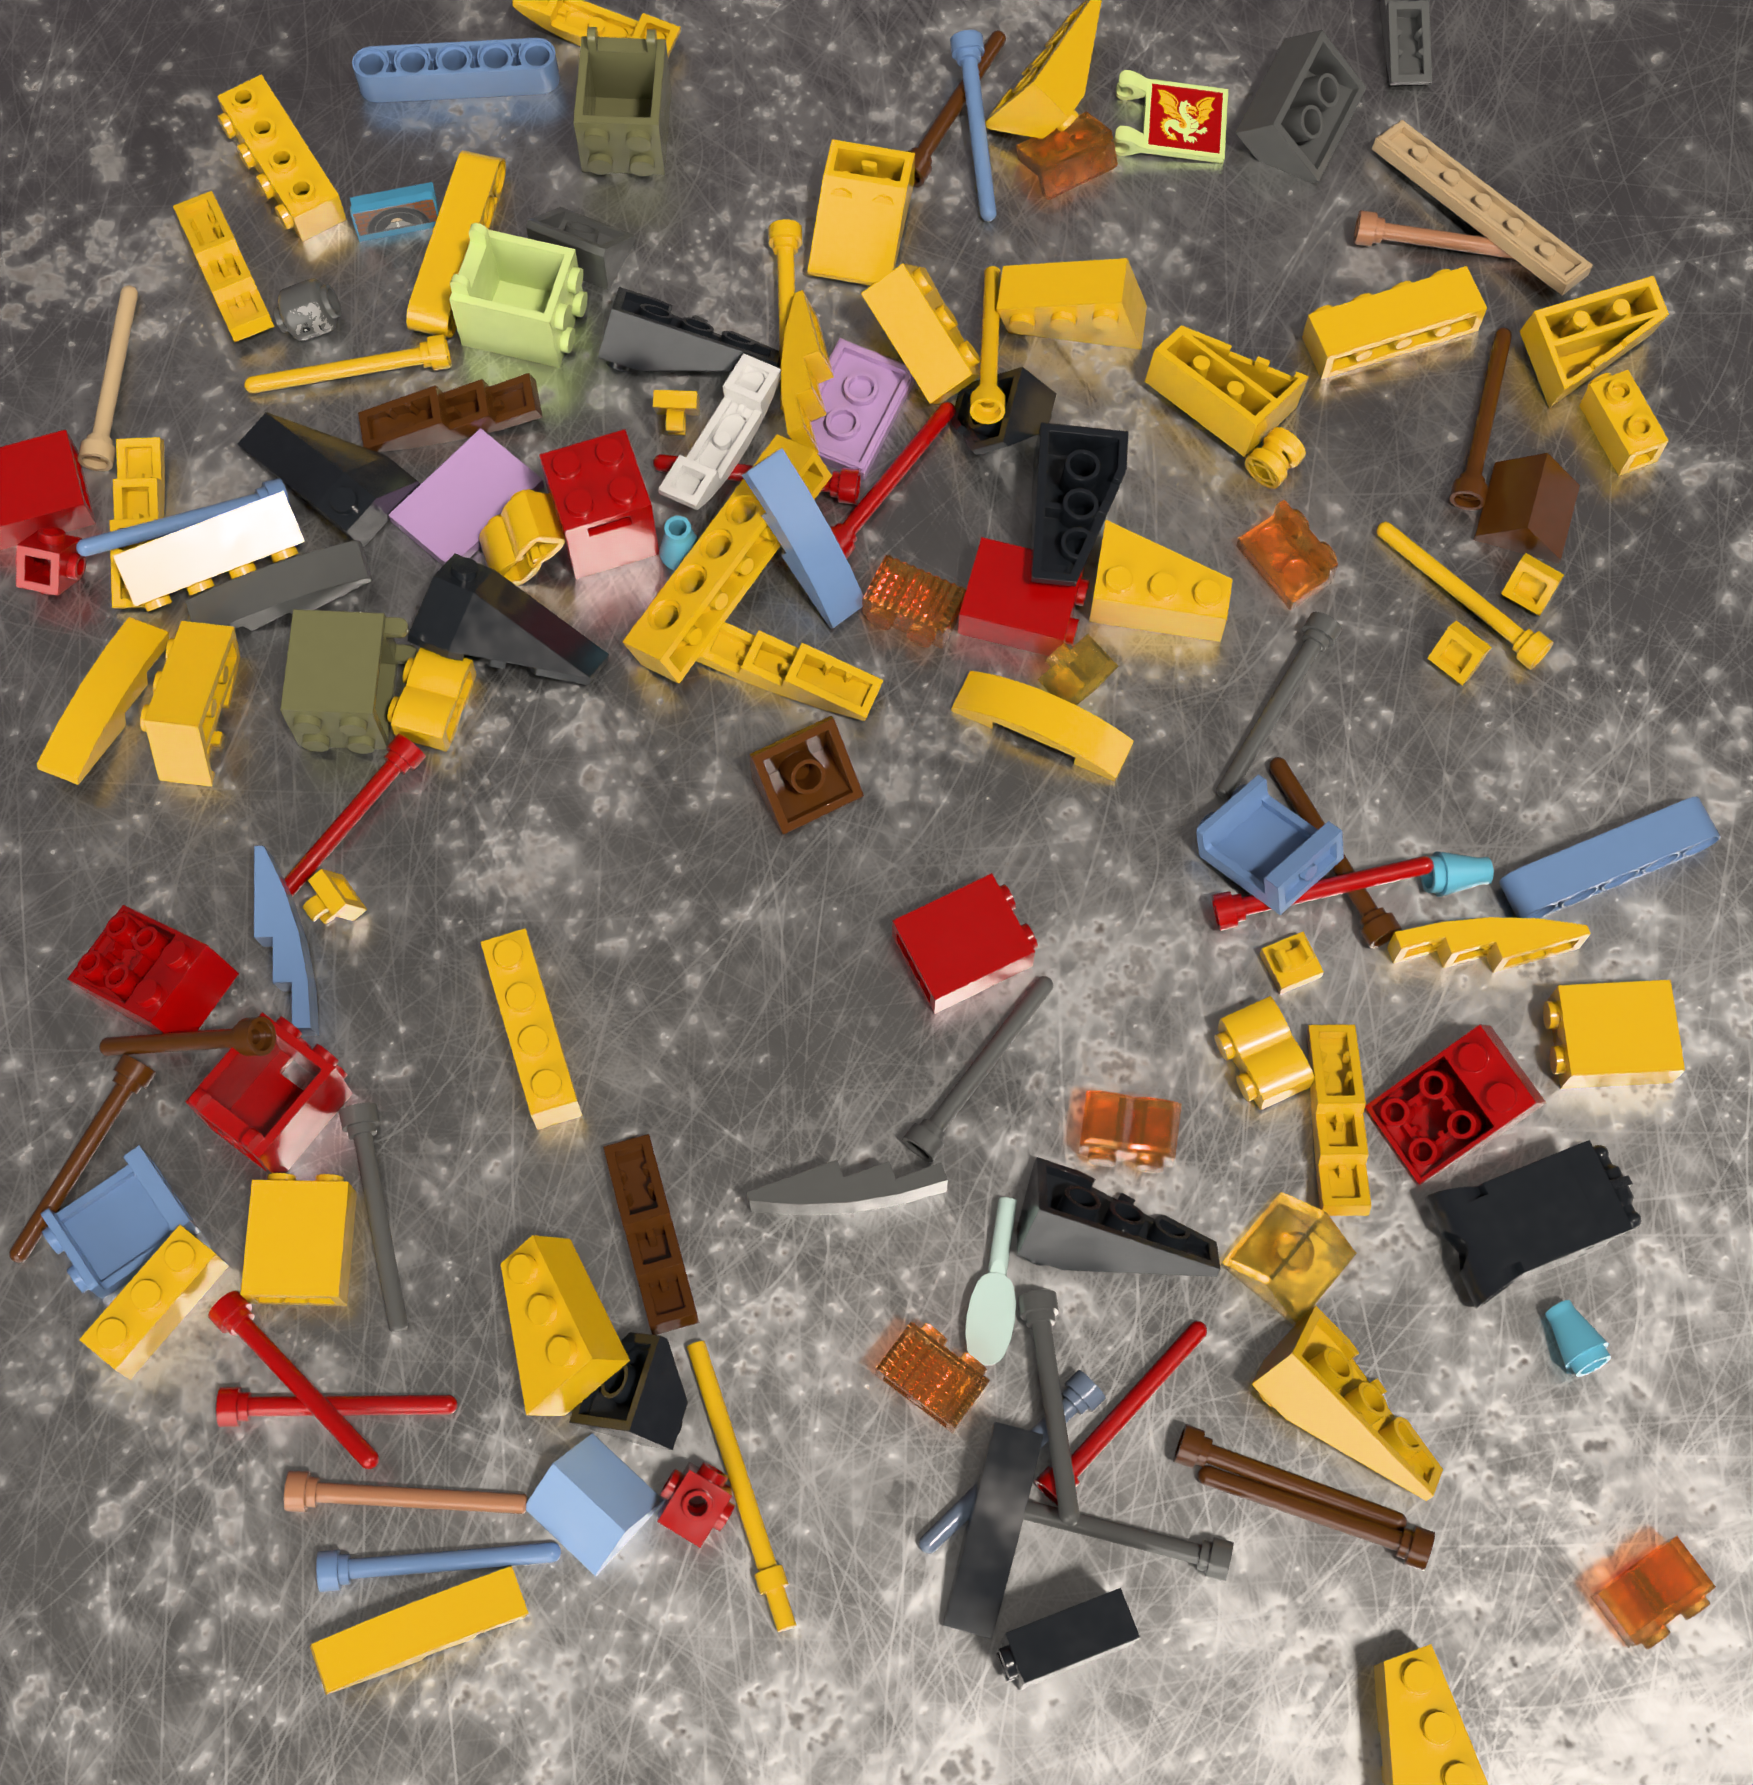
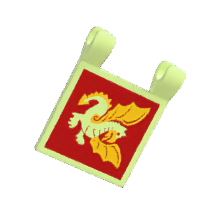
M1121 71L1119 82L1116 85V97L1121 100H1134L1145 97L1143 133L1129 126L1117 127L1115 138L1112 141V152L1115 155L1128 156L1146 153L1223 164L1225 159L1228 89L1148 79L1135 71Z

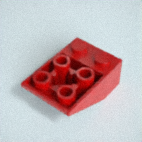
M122 905L115 916L108 921L106 928L88 952L81 957L78 965L67 980L151 1033L162 1034L198 1031L239 973L207 944Z
M1479 1024L1368 1103L1365 1108L1415 1180L1421 1185L1509 1130L1545 1105L1546 1101L1490 1025Z

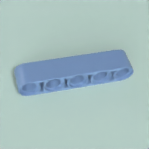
M543 38L369 46L357 51L352 60L360 94L365 100L374 103L541 95L555 90L560 81L555 48L551 42Z
M1691 797L1520 867L1504 876L1499 881V885L1517 918H1542L1701 852L1716 843L1721 836L1699 797Z

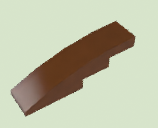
M526 373L489 386L483 379L444 393L434 385L358 412L363 447L376 452H387L467 439L473 436L480 428L487 434L542 418V411L536 380L530 373Z
M647 1134L603 1146L652 1335L700 1323L650 1135Z

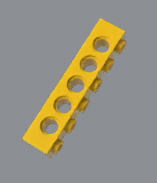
M776 434L753 467L775 451L783 448L815 500L832 477L831 473L816 450ZM744 479L735 488L730 498L709 523L704 533L689 553L686 554L678 568L663 588L659 590L652 603L623 640L624 645L642 666L678 684L781 546L761 516L766 511Z

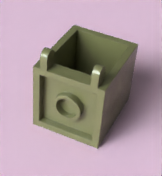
M588 27L587 36H582L573 120L582 172H592L598 175L609 173H626L637 176L665 175L672 90L666 40L657 39L656 29H647L646 39L598 37L597 27Z
M293 609L280 711L298 746L315 752L327 751L329 747L348 748L350 751L360 754L372 753L374 749L387 750L386 747L389 745L391 723L387 720V714L395 694L398 664L406 665L407 660L410 657L415 658L418 652L417 648L413 645L396 644L394 638H403L409 633V626L405 619L386 617L385 613Z

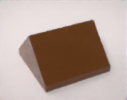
M1549 453L1495 462L1474 541L1521 554L1527 553L1532 557L1559 564L1580 485Z
M832 716L824 718L749 754L752 780L783 835L864 796L835 719Z

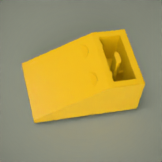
M832 139L823 174L807 275L872 286L895 269L914 187L915 153Z

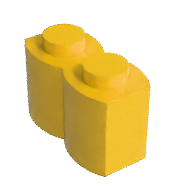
M530 489L515 493L504 506L502 513L492 517L479 534V542L487 567L496 570L516 586H520L534 577L540 570L542 562L553 557L565 543V537L550 493L535 492Z
M420 647L415 658L410 657L407 660L403 671V683L406 686L400 697H393L388 709L387 720L391 723L394 735L401 734L413 743L447 752L454 739L461 713L468 702L475 682L476 670L473 660L464 658L463 661L449 659Z
M1271 996L1220 1018L1217 1028L1219 1033L1214 1036L1215 1042L1222 1057L1226 1061L1232 1059L1239 1069L1240 1075L1236 1076V1081L1246 1101L1254 1100L1258 1108L1262 1110L1312 1086L1315 1077L1300 1046L1293 1038L1283 1014Z

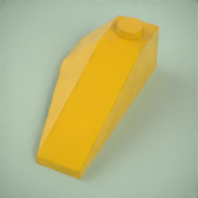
M1085 0L1069 14L1045 44L1046 49L1021 73L1024 77L1013 90L1011 88L1007 90L985 120L986 127L989 130L1044 139L1056 128L1063 132L1074 122L1079 115L1075 108L1085 95L1102 0Z
M1315 1305L1263 1360L1252 1385L1256 1388L1262 1400L1267 1405L1274 1407L1289 1422L1423 1500H1429L1435 1494L1443 1468L1409 1421L1402 1417L1395 1418L1383 1396L1387 1392L1378 1378L1372 1382L1367 1379L1353 1359L1360 1354L1350 1339Z

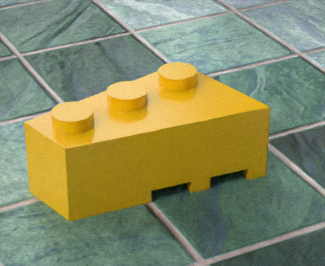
M1128 258L1003 266L996 310L1008 333L1142 350L1147 305Z
M902 263L861 293L930 404H942L980 377V369L977 365L981 362L980 357L974 347L967 340L964 341L957 328L956 318L945 305L926 268Z
M1654 275L1539 309L1532 313L1519 332L1549 409L1651 336L1667 318L1669 313Z
M1181 325L1155 348L1144 382L1243 457H1246L1264 440L1265 436L1273 428L1277 427L1297 408L1309 376L1297 371L1294 376L1269 367L1270 361L1257 356L1256 361L1231 352L1232 345Z
M1105 520L1089 622L1221 642L1228 616L1233 579Z
M181 621L175 638L168 640L164 668L155 674L153 697L150 705L145 704L143 706L140 718L141 729L147 732L159 781L210 787L213 785L215 773L211 771L210 753L212 747H221L224 734L221 731H216V726L221 709L230 708L241 658L233 626Z
M532 1235L500 1263L526 1415L565 1416L626 1365L630 1359L571 1239Z
M1432 1644L1374 1665L1377 1722L1381 1738L1383 1765L1381 1766L1382 1783L1384 1785H1488Z

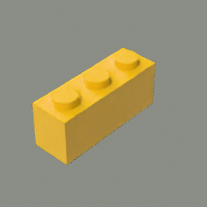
M179 1225L79 1340L113 1369L131 1380L229 1266L215 1252L183 1226Z

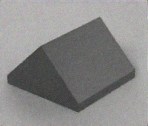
M563 207L528 219L526 225L528 239L575 249L578 267L583 269V281L608 291L636 240V235Z

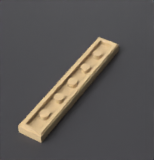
M1404 120L1399 121L1375 138L1372 147L1373 151L1560 295H1564L1589 275L1593 264Z

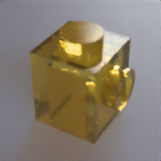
M1086 634L1071 648L1063 643L1049 655L1045 662L1050 667L1037 680L1050 694L1078 705L1093 693L1119 666L1089 634Z

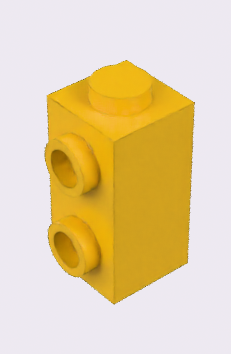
M1629 370L1614 375L1604 373L1594 378L1588 384L1579 407L1618 476L1657 462L1669 440Z

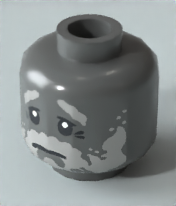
M315 278L282 289L278 295V307L274 308V317L280 330L284 333L289 332L298 341H306L333 331L337 325V317H340L342 314L341 305L334 289L329 284L324 285Z

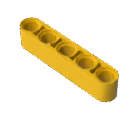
M464 150L459 153L409 300L406 323L409 330L432 335L445 334L447 338H452L455 334L457 326L449 300L452 293L450 282L454 274H459L470 243L468 232L471 224L479 223L487 229L490 228L505 182V159Z

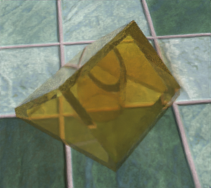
M1280 1192L1221 1263V1266L1295 1326L1314 1307L1357 1253L1326 1211Z

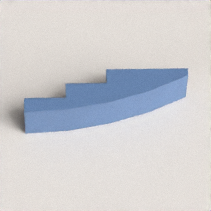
M783 448L775 451L742 474V477L766 511L761 516L785 550V553L781 556L829 628L836 627L865 606L867 602L839 543Z
M254 846V938L263 947H273V984L282 992L292 991V1024L302 1032L303 1035L301 1037L319 1036L316 983L308 942L294 899L271 853L264 846Z

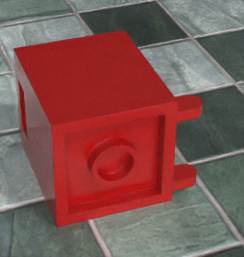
M626 429L539 454L547 491L551 495L565 537L564 546L576 580L659 555L652 504Z
M262 1012L258 1017L268 1018L275 1027L276 1043L273 1050L265 1056L247 1057L231 1048L185 1102L208 1128L268 1174L287 1173L353 1093L344 1081L348 1074L337 1065L339 1060L319 1044H316L312 1049L301 1038L302 1032L282 1016L275 1022ZM293 1060L315 1076L304 1091L282 1075Z

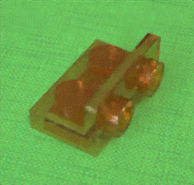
M1087 111L1078 115L1074 122L1063 132L1056 128L1044 139L1033 137L1016 145L1018 160L1039 177L1042 195L1047 200H1051L1116 168L1118 165L1112 130Z
M1285 500L1276 504L1273 516L1239 537L1236 545L1290 611L1330 585L1338 567L1335 552L1330 545L1324 541L1320 542L1309 529L1305 516L1298 509H1292Z

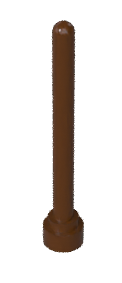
M1000 30L994 31L984 45L985 53L978 64L980 81L1006 42V35ZM963 78L918 147L905 151L915 153L914 187H921L932 171L931 156L966 104Z
M1505 327L1499 328L1495 332L1465 472L1461 473L1459 478L1454 480L1451 490L1450 502L1455 507L1468 511L1483 508L1488 492V486L1482 473L1512 339L1511 331Z
M1281 757L1273 758L1269 764L1270 771L1298 816L1319 830L1325 822L1286 760ZM1345 854L1344 858L1332 868L1336 876L1355 872ZM1366 888L1347 892L1362 917L1360 924L1363 928L1360 933L1371 949L1388 943L1395 932L1402 931L1393 913H1387L1383 907L1378 908Z
M249 1017L241 1019L232 1029L107 1037L100 1042L99 1049L105 1056L234 1048L240 1054L247 1057L265 1056L275 1046L276 1031L273 1023L268 1018Z
M126 1054L122 1055L113 1069L117 1073L112 1080L116 1083L11 1247L9 1256L12 1261L22 1263L28 1259L43 1235L42 1230L48 1227L40 1213L48 1208L55 1213L58 1212L132 1093L137 1095L141 1088H148L156 1075L154 1070Z
M1185 1424L1173 1458L1175 1463L1192 1469L1195 1465L1204 1467L1207 1463L1273 1488L1402 1531L1407 1525V1519L1401 1512L1213 1445V1439L1206 1437L1205 1431Z
M1204 1466L1198 1472V1479L1205 1486L1395 1550V1556L1403 1558L1404 1564L1422 1571L1427 1566L1435 1539V1532L1416 1525L1413 1530L1404 1527L1402 1531L1212 1466Z

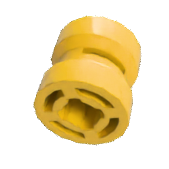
M1282 427L1273 428L1265 436L1264 445L1261 448L1254 449L1245 459V466L1249 474L1261 485L1270 489L1278 488L1287 478L1288 469L1297 467L1306 456L1305 447L1293 433Z

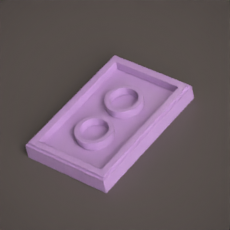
M840 338L829 358L834 378L819 383L827 415L811 421L819 451L818 455L824 464L840 471L842 468L861 470V479L865 481L915 383V379L904 363Z
M480 428L388 516L391 523L443 566L455 553L470 558L481 548L479 542L480 532L492 517L502 513L504 506L510 501L512 495L526 489L539 492L545 486L541 477Z

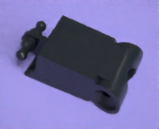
M1590 1140L1498 1176L1479 1186L1446 1189L1425 1197V1201L1441 1235L1459 1254V1274L1476 1309L1486 1304L1511 1284L1518 1283L1601 1250L1614 1238L1638 1228L1641 1224V1216L1632 1205L1634 1196L1630 1187L1633 1183L1629 1175L1623 1176L1619 1166L1612 1164L1608 1149L1605 1146H1592Z

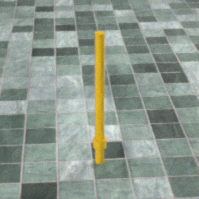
M698 1341L688 1345L686 1348L758 1569V1573L754 1575L760 1595L766 1594L777 1632L786 1631L797 1626L785 1590L789 1583L783 1565H777L706 1343L705 1341Z

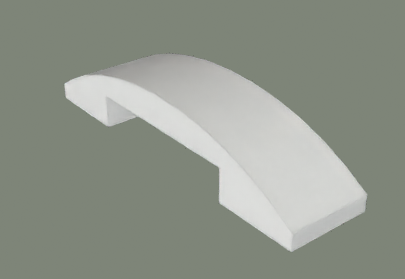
M743 353L722 387L724 398L687 457L678 456L658 488L659 494L695 510L700 509L713 497L728 479L754 438L781 379L780 368Z

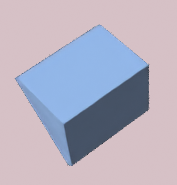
M592 1433L552 1463L527 1501L526 1511L591 1573L597 1576L663 1504L664 1500Z

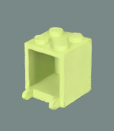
M479 223L471 224L468 232L470 243L459 274H454L450 282L452 293L449 300L461 345L560 368L564 353L572 351L575 341V328L573 327L577 316L583 317L588 300L587 292L582 289L583 269L578 267L575 249L489 230Z

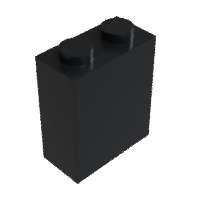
M1118 1588L1006 1632L1001 1640L1003 1647L998 1649L999 1652L996 1653L1006 1682L1015 1680L1019 1690L1130 1647L1141 1637L1121 1588Z

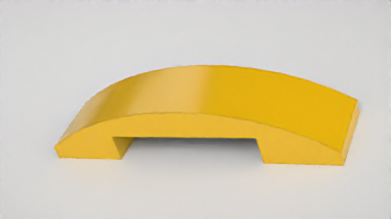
M584 0L512 1V7L531 21L580 47L582 36H587L588 27H597L598 37L646 39L647 29H656L657 39L666 40L669 58L681 32V27L642 13L639 21Z
M969 672L951 708L952 712L991 729L997 723L1075 757L1074 765L1114 782L1134 743L1131 738L1109 723L1060 697L1009 678L984 672Z

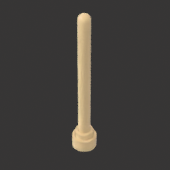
M131 285L124 286L120 292L93 430L80 444L77 460L83 467L93 471H109L113 468L116 448L113 446L110 433L138 297L136 288Z

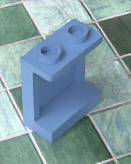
M1257 775L1247 785L1239 786L1223 806L1216 812L1207 814L1201 820L1196 830L1199 856L1279 915L1287 910L1344 858L1342 830L1329 821L1319 830L1272 798L1268 794L1267 780L1261 775Z
M140 1145L123 1156L128 1163L126 1167L59 1212L55 1213L48 1208L40 1213L48 1225L47 1228L42 1230L45 1239L58 1255L65 1251L73 1264L67 1269V1272L82 1293L90 1290L102 1300L129 1282L179 1225L183 1226L194 1236L201 1232L152 1157Z

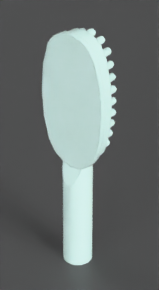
M1009 1197L998 1198L988 1273L977 1281L970 1298L966 1316L965 1336L967 1352L972 1360L983 1366L994 1365L1004 1357L1011 1341L1015 1323V1291L1011 1280L1007 1277L1017 1200Z

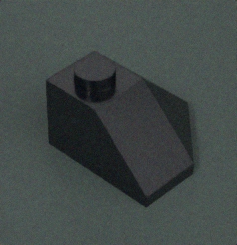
M1024 367L1000 373L997 376V386L1005 395V414L1000 421L993 424H982L974 420L970 414V397L972 392L980 385V380L972 382L958 392L955 404L956 412L951 419L955 429L967 440L965 443L971 451L979 455L1011 446L1038 435L1041 422L1049 423L1051 420V413L1057 393Z
M629 1332L621 1340V1343L630 1361L573 1409L569 1423L639 1445L673 1450L677 1436L682 1428V1420L688 1401L668 1339L660 1335Z

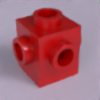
M43 527L17 544L15 557L16 587L38 591L46 595L59 596L82 578L86 567V558L81 556L76 550V545L82 538L66 535L65 531L60 528Z
M689 1462L683 1472L674 1469L660 1492V1496L666 1500L658 1511L657 1522L701 1548L712 1528L720 1532L734 1510L735 1505L729 1502L732 1497V1489L725 1484L729 1477L707 1462H703L700 1468ZM694 1496H701L705 1499L700 1504H694L689 1500Z

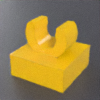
M653 390V408L657 415H666V432H668V435L686 436V415L700 416V397L697 391Z
M1525 553L1501 594L1540 616L1563 579L1564 574Z
M1456 620L1447 628L1427 659L1463 686L1472 677L1492 647Z
M320 869L308 880L317 894L307 900L302 907L312 921L315 922L320 918L323 924H327L335 917L355 921L367 910L342 874Z
M1304 931L1262 948L1259 954L1279 995L1317 980L1324 973Z

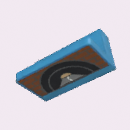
M433 182L350 197V213L359 242L434 228L439 214Z

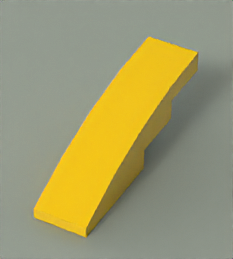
M209 191L173 205L234 342L274 327L270 314L213 192Z
M800 290L794 294L785 328L781 359V396L789 437L791 440L812 448L819 453L811 421L827 415L819 383L834 378L818 317L804 291Z
M160 437L116 439L117 479H113L114 519L109 520L110 532L164 518L165 509L164 440ZM159 538L110 550L113 609L145 608L144 604L137 607L134 606L113 556Z
M131 617L127 618L89 670L65 709L37 762L38 770L77 785L81 783L126 727L125 713L147 687V672L165 651L169 640L168 631Z
M724 622L696 660V662L777 695L862 721L866 720L883 683L882 679L807 644L801 643L800 647L797 648L758 630L755 636Z
M1488 917L1445 921L1397 931L1392 936L1387 949L1393 964L1437 952L1443 968L1486 956L1492 972L1495 973L1579 949L1591 933L1588 926L1583 924L1540 918Z
M1355 1024L1308 1025V1062L1315 1077L1310 1087L1320 1213L1321 1216H1369L1372 1206L1366 1168L1369 1153L1363 1116L1366 1100Z
M510 1566L357 1624L312 1643L310 1649L325 1694L328 1695L422 1661L428 1655L470 1641L478 1634L523 1619L529 1612L514 1570Z

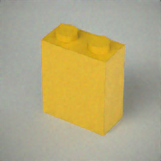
M1671 980L1558 985L1547 999L1548 1001L1544 1002L1543 1020L1546 1029H1552L1554 1046H1551L1549 1053L1550 1068L1554 1075L1558 1074L1560 1089L1673 1083L1685 1071Z
M271 1173L267 1175V1180H252L240 1294L250 1304L348 1305L357 1192L349 1182L344 1181V1177L334 1174H319L315 1176V1181H297L296 1176L291 1174Z

